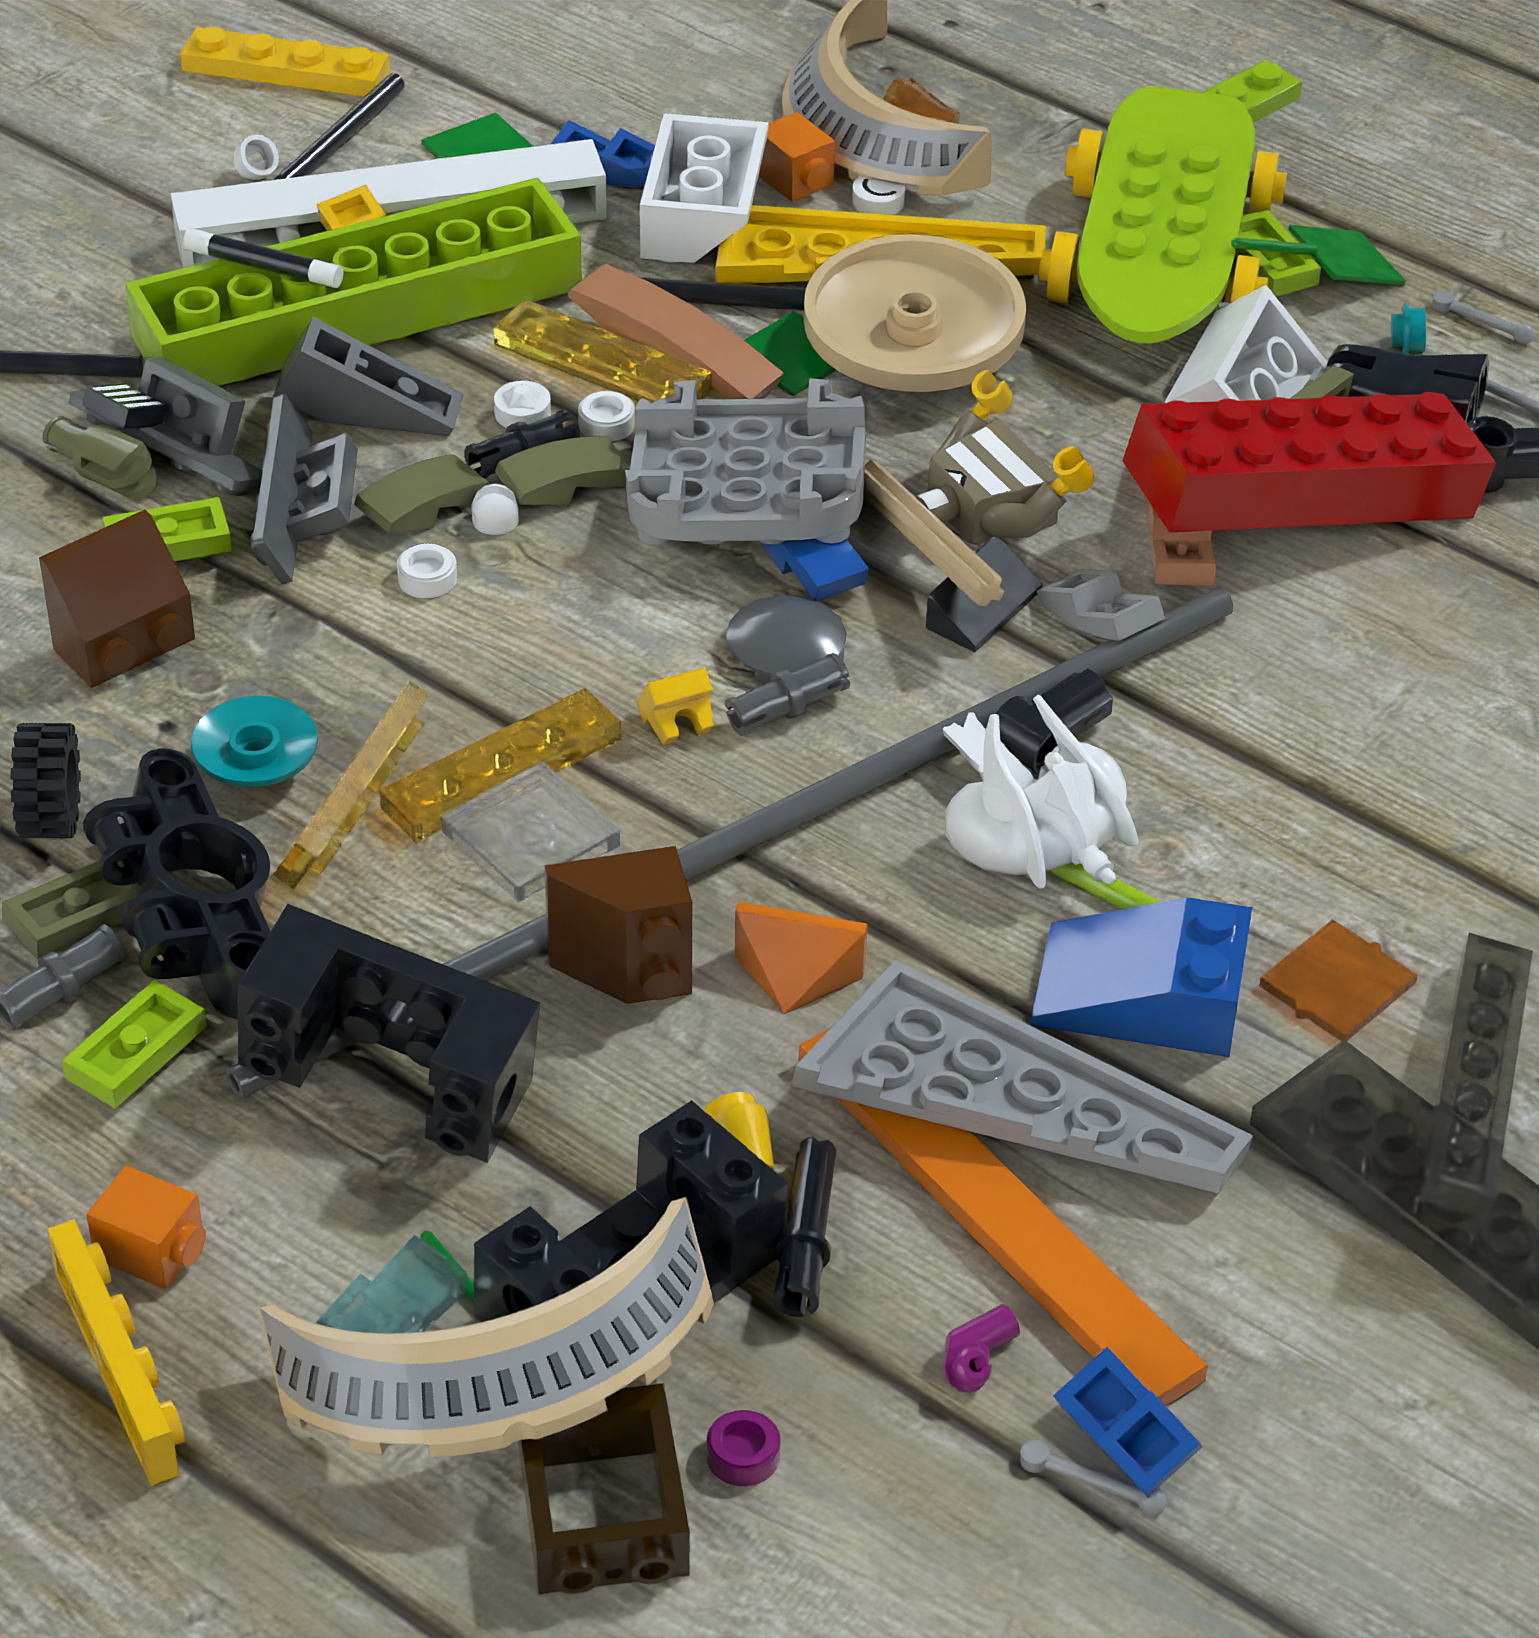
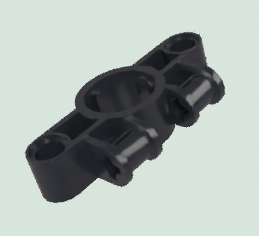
M158 748L150 750L140 760L132 797L107 800L93 807L83 821V831L90 843L96 845L101 854L99 869L108 883L117 886H129L138 883L136 898L130 901L123 910L122 924L126 932L136 938L141 949L138 955L139 964L145 975L153 979L164 980L199 975L214 1008L227 1017L238 1019V983L270 933V928L261 911V904L270 873L269 855L264 845L253 833L233 821L219 817L200 773L190 757L173 749ZM121 817L124 823L120 824L117 818ZM122 861L124 867H120L117 862ZM181 869L203 870L221 876L233 884L236 890L223 893H204L185 887L173 879L170 872ZM162 955L164 960H159L157 956Z

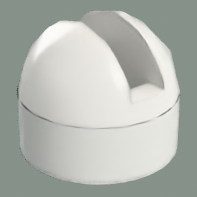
M251 135L237 145L232 162L242 178L250 181L260 180L267 177L277 168L279 154L276 146L270 139L262 135ZM259 152L263 161L251 166L246 159Z
M496 483L482 487L477 491L472 502L473 526L478 531L488 535H501L512 531L519 521L518 503L514 493L506 486Z

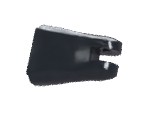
M1343 344L1334 349L1328 359L1327 368L1323 371L1324 373L1335 365L1354 373L1348 397L1372 396L1374 394L1390 396L1421 395L1425 392L1444 394L1468 424L1470 420L1478 417L1483 405L1488 381L1489 359L1488 354L1410 355L1364 345Z

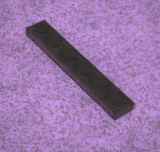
M1468 933L1461 954L1419 1200L1439 1205L1452 1212H1462L1486 1220L1490 1216L1497 1195L1533 955L1532 950Z

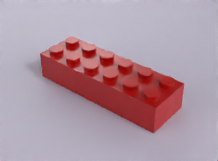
M1425 392L1421 395L1393 396L1374 394L1363 397L1327 395L1322 398L1302 399L1274 397L1270 400L1242 401L1222 399L1211 402L1173 400L1168 403L1141 404L1122 460L1169 533L1474 518L1496 465L1495 460L1454 408L1451 401L1444 394Z

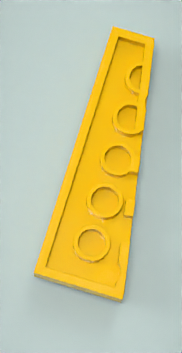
M752 205L748 224L719 245L716 261V283L758 285L759 283L809 282L816 270L826 260L843 249L867 240L893 235H928L956 240L990 254L1004 264L1014 276L1039 275L1043 248H1045L1046 226Z

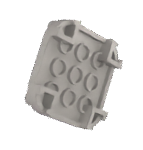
M809 378L808 398L697 400L696 380L674 382L675 395L657 400L652 404L646 399L641 398L635 408L636 433L630 470H625L630 521L637 527L638 538L642 543L660 545L670 540L701 541L711 545L721 544L726 541H760L766 544H778L786 540L815 538L823 543H839L849 537L850 525L858 519L863 504L866 433L865 407L861 396L850 400L849 398L832 393L831 380Z

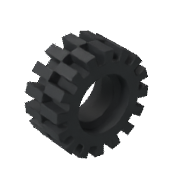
M20 723L17 725V732L14 733L15 747H12L11 753L13 768H11L10 780H13L11 802H14L12 814L13 821H16V833L19 834V838H73L77 831L76 821L79 820L78 803L81 800V792L79 791L81 770H79L78 766L80 751L77 750L78 737L75 734V726L72 723Z

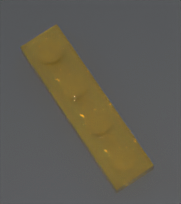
M526 299L494 327V345L607 390L621 393L638 402L642 398L650 401V404L657 400L675 395L674 382L696 380L697 400L703 399L712 390V371Z
M409 680L272 875L292 889L297 886L309 869L317 875H321L342 845L332 838L334 833L340 828L349 834L368 808L370 802L361 797L365 788L368 787L375 793L378 792L398 764L396 760L389 756L392 749L396 747L404 753L424 726L425 722L419 719L416 714L430 696L427 692Z
M584 688L380 789V807L415 843H418L622 740L621 721Z

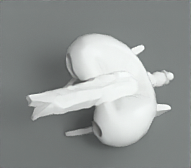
M1040 695L1034 697L1033 700L1045 724L1053 733L1058 746L1045 757V765L1041 767L1038 780L1033 778L1031 772L1000 741L999 715H990L986 729L977 720L975 713H968L964 727L954 722L952 725L942 729L944 736L959 749L961 755L980 773L983 782L967 784L955 794L945 810L946 837L952 847L965 859L985 871L1008 875L1029 874L1034 885L1039 889L1044 888L1046 885L1045 871L1071 862L1075 865L1083 864L1084 870L1091 874L1092 878L1097 882L1103 881L1104 884L1108 885L1115 882L1114 864L1099 849L1113 837L1130 846H1138L1139 840L1131 815L1126 807V781L1113 757L1100 748L1078 742Z

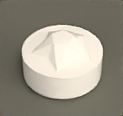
M532 381L507 383L500 387L494 395L495 419L501 426L507 428V426L519 421L529 424L551 415L550 393L544 386Z

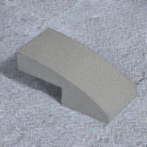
M1081 569L1037 590L1039 601L1052 613L1086 633L1108 640L1121 641L1165 619L1159 596L1123 593L1117 571Z

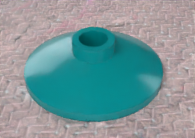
M246 696L214 707L199 720L191 737L192 754L198 767L205 774L219 782L239 787L272 785L296 775L312 760L318 744L317 729L311 716L300 706L288 700L272 696Z

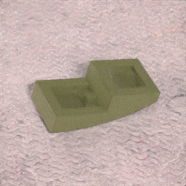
M607 436L580 437L554 441L516 453L499 461L495 472L506 487L514 493L519 504L569 506L576 487L625 488V470H630V465Z
M455 454L439 456L403 467L374 482L356 495L354 505L388 534L434 528L439 508L472 504L477 491L488 485L489 482Z

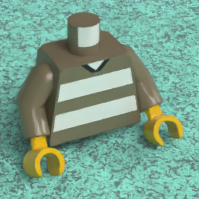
M990 370L980 372L972 381V392L978 402L972 411L965 409L946 440L930 459L928 492L915 496L942 523L948 521L969 543L977 545L986 543L993 536L999 539L1006 537L1028 538L1035 535L1041 528L1057 524L1058 510L1067 502L1065 495L1069 491L1073 493L1084 492L1090 489L1094 483V471L1076 447H1066L1055 456L1053 471L999 419L989 423L986 421L990 414L1003 413L1012 404V392L1005 380L1001 381L996 390L992 392L996 386V378Z

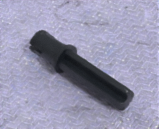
M813 1136L807 1137L800 1142V1149L795 1161L786 1231L779 1236L775 1243V1256L780 1265L773 1294V1303L781 1313L791 1317H805L806 1296L808 1297L806 1307L808 1312L813 1314L818 1309L821 1273L831 1257V1246L825 1238L837 1150L831 1141H818Z

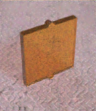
M1332 919L1262 975L1259 986L1294 1009L1296 1018L1301 1020L1307 1018L1341 1042L1346 1043L1416 984L1418 975L1382 952L1379 943H1368Z

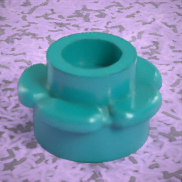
M1404 304L1402 306V314H1391V347H1403V354L1425 352V308H1409V304Z

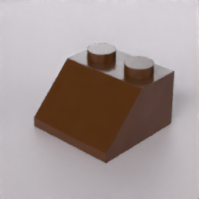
M145 509L39 557L53 650L90 688L100 685L195 639L190 593L152 515Z
M676 846L544 865L547 953L551 968L626 1004L663 1000L670 997L692 994L693 902Z

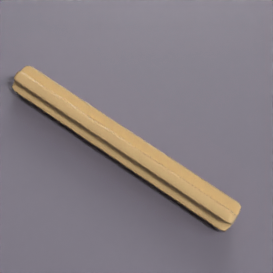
M869 460L865 465L863 496L977 605L986 607L992 599L999 601L1004 594V590L999 587L1002 578L877 461Z

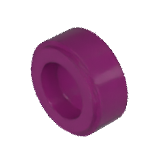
M737 1410L726 1413L716 1419L708 1430L706 1439L708 1466L717 1478L735 1486L759 1484L771 1477L779 1465L780 1433L776 1425L761 1413L750 1410Z

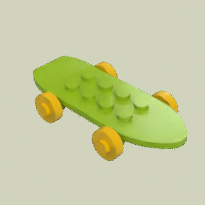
M1143 86L1124 99L1113 113L1108 126L1104 147V131L1081 129L1078 146L1069 145L1065 177L1073 178L1072 196L1091 198L1080 243L1079 256V234L1056 231L1052 249L1043 248L1039 268V281L1047 282V301L1069 304L1073 284L1079 283L1082 295L1089 308L1112 333L1124 340L1136 343H1157L1173 338L1197 325L1214 309H1218L1220 302L1232 303L1264 285L1268 286V278L1258 276L1260 257L1238 255L1235 276H1231L1236 248L1232 247L1231 241L1239 236L1246 197H1250L1248 214L1266 209L1271 212L1272 203L1283 204L1287 173L1277 171L1279 153L1265 151L1257 152L1255 169L1251 171L1255 150V128L1252 117L1238 98L1230 95L1158 86Z

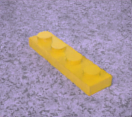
M213 26L205 28L196 27L180 53L181 68L185 72L361 97L366 96L391 71L390 54L374 52L364 47L345 48L324 45L314 40L295 41L274 38L265 33L252 35L231 32Z
M75 1219L47 1228L56 1277L150 1485L154 1486L178 1477L179 1470L175 1445L185 1442V1435L179 1415L171 1400L159 1403L154 1393V1389L160 1388L155 1364L146 1346L134 1349L129 1336L135 1335L133 1319L124 1296L120 1293L110 1297L105 1285L111 1283V1275L99 1243L95 1242L86 1245Z

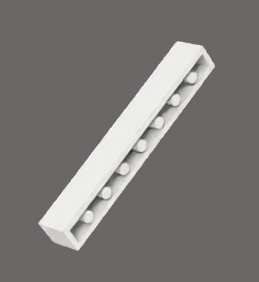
M590 139L171 193L176 242L182 267L185 268L220 259L185 250L183 248V237L188 228L267 247L327 231L320 220L316 204L365 184L386 216L538 177L572 224L607 219L606 174L594 142Z

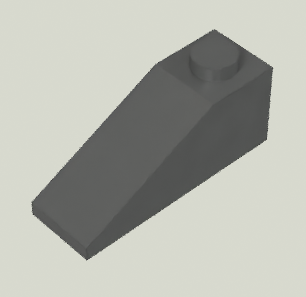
M312 317L284 363L273 396L277 397L285 393L297 410L305 412L323 422L449 436L455 427L464 394Z

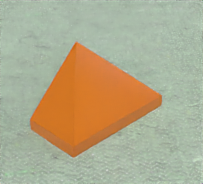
M738 901L735 909V957L784 1014L863 978L866 963L867 923Z

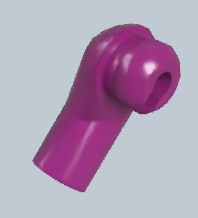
M1001 1304L952 1329L945 1339L942 1371L950 1386L958 1391L971 1393L978 1391L985 1385L992 1373V1365L989 1364L990 1351L1018 1337L1020 1334L1017 1318L1008 1306Z

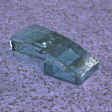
M414 1235L373 1281L360 1273L316 1321V1324L367 1333L424 1332L465 1293V1288L471 1281L464 1269Z

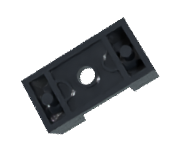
M287 903L238 983V1064L248 1067L251 1072L263 1079L270 1081L280 1080L300 1088L335 1028L346 1031L351 1037L362 1043H376L409 1056L415 1063L429 1068L428 1084L435 1087L434 1102L426 1115L425 1138L436 1142L439 1147L453 1155H468L488 1163L532 1082L540 1002Z
M691 1100L639 1134L636 1190L560 1241L559 1232L529 1206L474 1242V1317L480 1322H485L510 1315L551 1300L589 1281L634 1249L656 1226L666 1212L670 1202L682 1198L687 1199L713 1302L715 1303L777 1259L775 1256V1243L779 1236L784 1233L788 1182Z

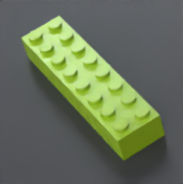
M536 177L267 246L268 248L342 266L343 279L338 288L224 259H216L126 282L125 290L131 337L145 361L146 358L163 357L212 384L220 386L232 382L246 381L254 376L283 369L287 357L312 317L370 346L389 340L403 339L408 335L441 326L455 325L460 321L482 315L504 312L512 307L542 299H552L561 294L568 293L570 289L582 281L581 235L541 180Z

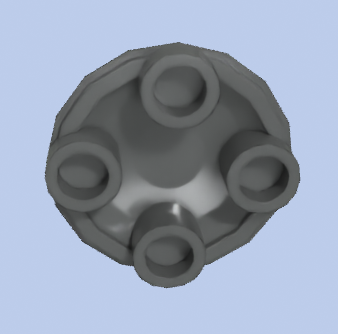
M779 595L761 598L742 607L729 621L726 640L732 655L747 668L754 670L755 680L759 684L764 685L769 683L771 675L783 669L790 672L796 671L825 658L826 655L833 652L838 654L844 661L847 633L841 618L826 605L806 597Z

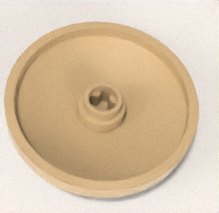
M893 235L867 240L845 248L826 260L816 270L807 285L804 297L805 332L809 342L819 356L830 366L852 379L889 390L932 392L971 384L975 376L980 372L990 370L994 373L1005 365L1019 348L1025 330L1026 300L1022 287L1013 273L999 260L976 247L937 236Z

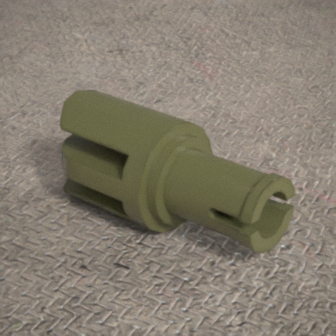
M64 416L54 417L45 426L43 443L48 444L46 448L73 459L75 470L80 476L129 498H143L154 490L157 484V471L151 465L152 460L149 451L142 441L105 424L92 425L87 429Z

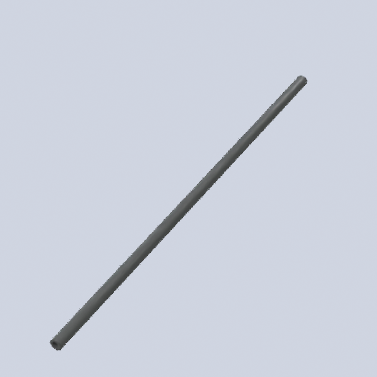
M1221 587L1209 591L1164 613L1165 619L1121 641L1108 640L678 849L686 881L957 749L944 736L942 729L952 725L954 722L964 727L968 713H975L977 720L986 729L990 715L995 714L1007 700L1014 696H1023L1032 701L1034 697L1043 694L1075 672L1081 673L1087 668L1100 677H1104L1230 615L1233 612V602L1230 595ZM546 914L443 964L482 980L492 977L547 950ZM335 1028L316 1062L359 1041L351 1037L346 1031ZM238 1063L226 1069L229 1084L240 1099L279 1081L263 1079L251 1072L248 1067Z

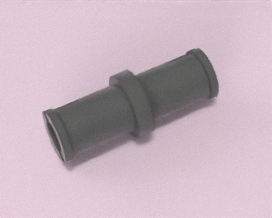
M834 652L796 671L790 672L783 669L772 674L769 683L737 697L727 699L725 701V707L728 709L726 711L727 717L733 729L740 736L746 735L751 730L784 715L790 719L804 714L805 706L838 691L848 689L850 687V681L847 679L849 672L841 657Z
M103 924L95 932L61 953L57 954L50 951L40 957L37 968L0 991V1018L10 1029L16 1030L22 1023L59 1000L69 1003L80 996L81 986L112 966L125 961L127 958L126 952L119 938L108 926Z

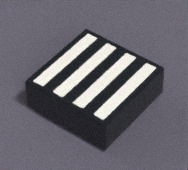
M126 383L87 387L82 406L86 407V410L122 429L162 424L167 407L166 404Z

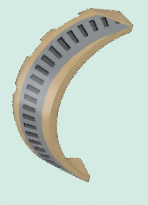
M850 0L791 69L782 93L783 117L798 112L835 140L834 163L847 168L849 179L852 180L862 176L871 180L882 179L918 185V194L936 196L990 185L992 134L987 127L945 122L911 113L877 97L853 77L845 65L847 48L857 43L884 38L887 35V0Z
M682 1198L671 1201L666 1212L650 1233L634 1249L605 1271L551 1300L493 1320L427 1332L367 1333L316 1324L286 1312L275 1304L261 1307L259 1310L285 1418L295 1426L303 1430L309 1423L322 1430L348 1437L351 1450L383 1455L391 1444L427 1445L430 1457H444L501 1449L523 1439H539L573 1427L607 1411L604 1398L622 1389L634 1380H639L648 1386L672 1365L669 1353L681 1342L697 1321L703 1324L706 1323L714 1302L687 1199Z

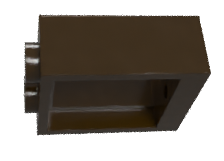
M664 1383L622 1388L604 1398L607 1411L546 1437L518 1441L538 1594L554 1592L580 1594L590 1591L595 1587L632 1582L657 1584L671 1577L690 1575V1529ZM653 1454L663 1518L553 1532L544 1467Z

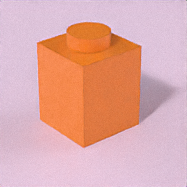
M798 112L770 122L768 124V135L758 176L791 202L834 185L835 140Z
M127 1165L123 1167L86 1213L91 1244L99 1243L109 1266L164 1289L168 1288L183 1267H190L195 1263L205 1244L206 1231L202 1226L198 1194Z

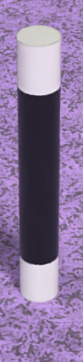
M188 228L183 237V248L188 251L338 288L343 279V267L192 228Z

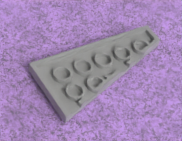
M896 959L795 1066L791 1087L1214 1193L1221 1191L1246 1158L1253 1135Z

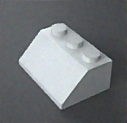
M663 114L640 202V258L660 260L665 263H694L748 224L767 140L769 122Z
M1264 285L1215 312L1164 403L1173 400L1211 402L1222 399H1235L1238 401L1270 400L1274 397L1289 399L1303 389L1309 380H1315L1322 375L1323 371L1327 368L1328 362L1267 285Z

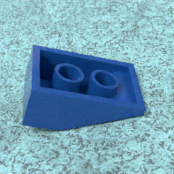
M1185 897L1052 922L1032 1012L1031 1026L1229 1057L1252 907Z

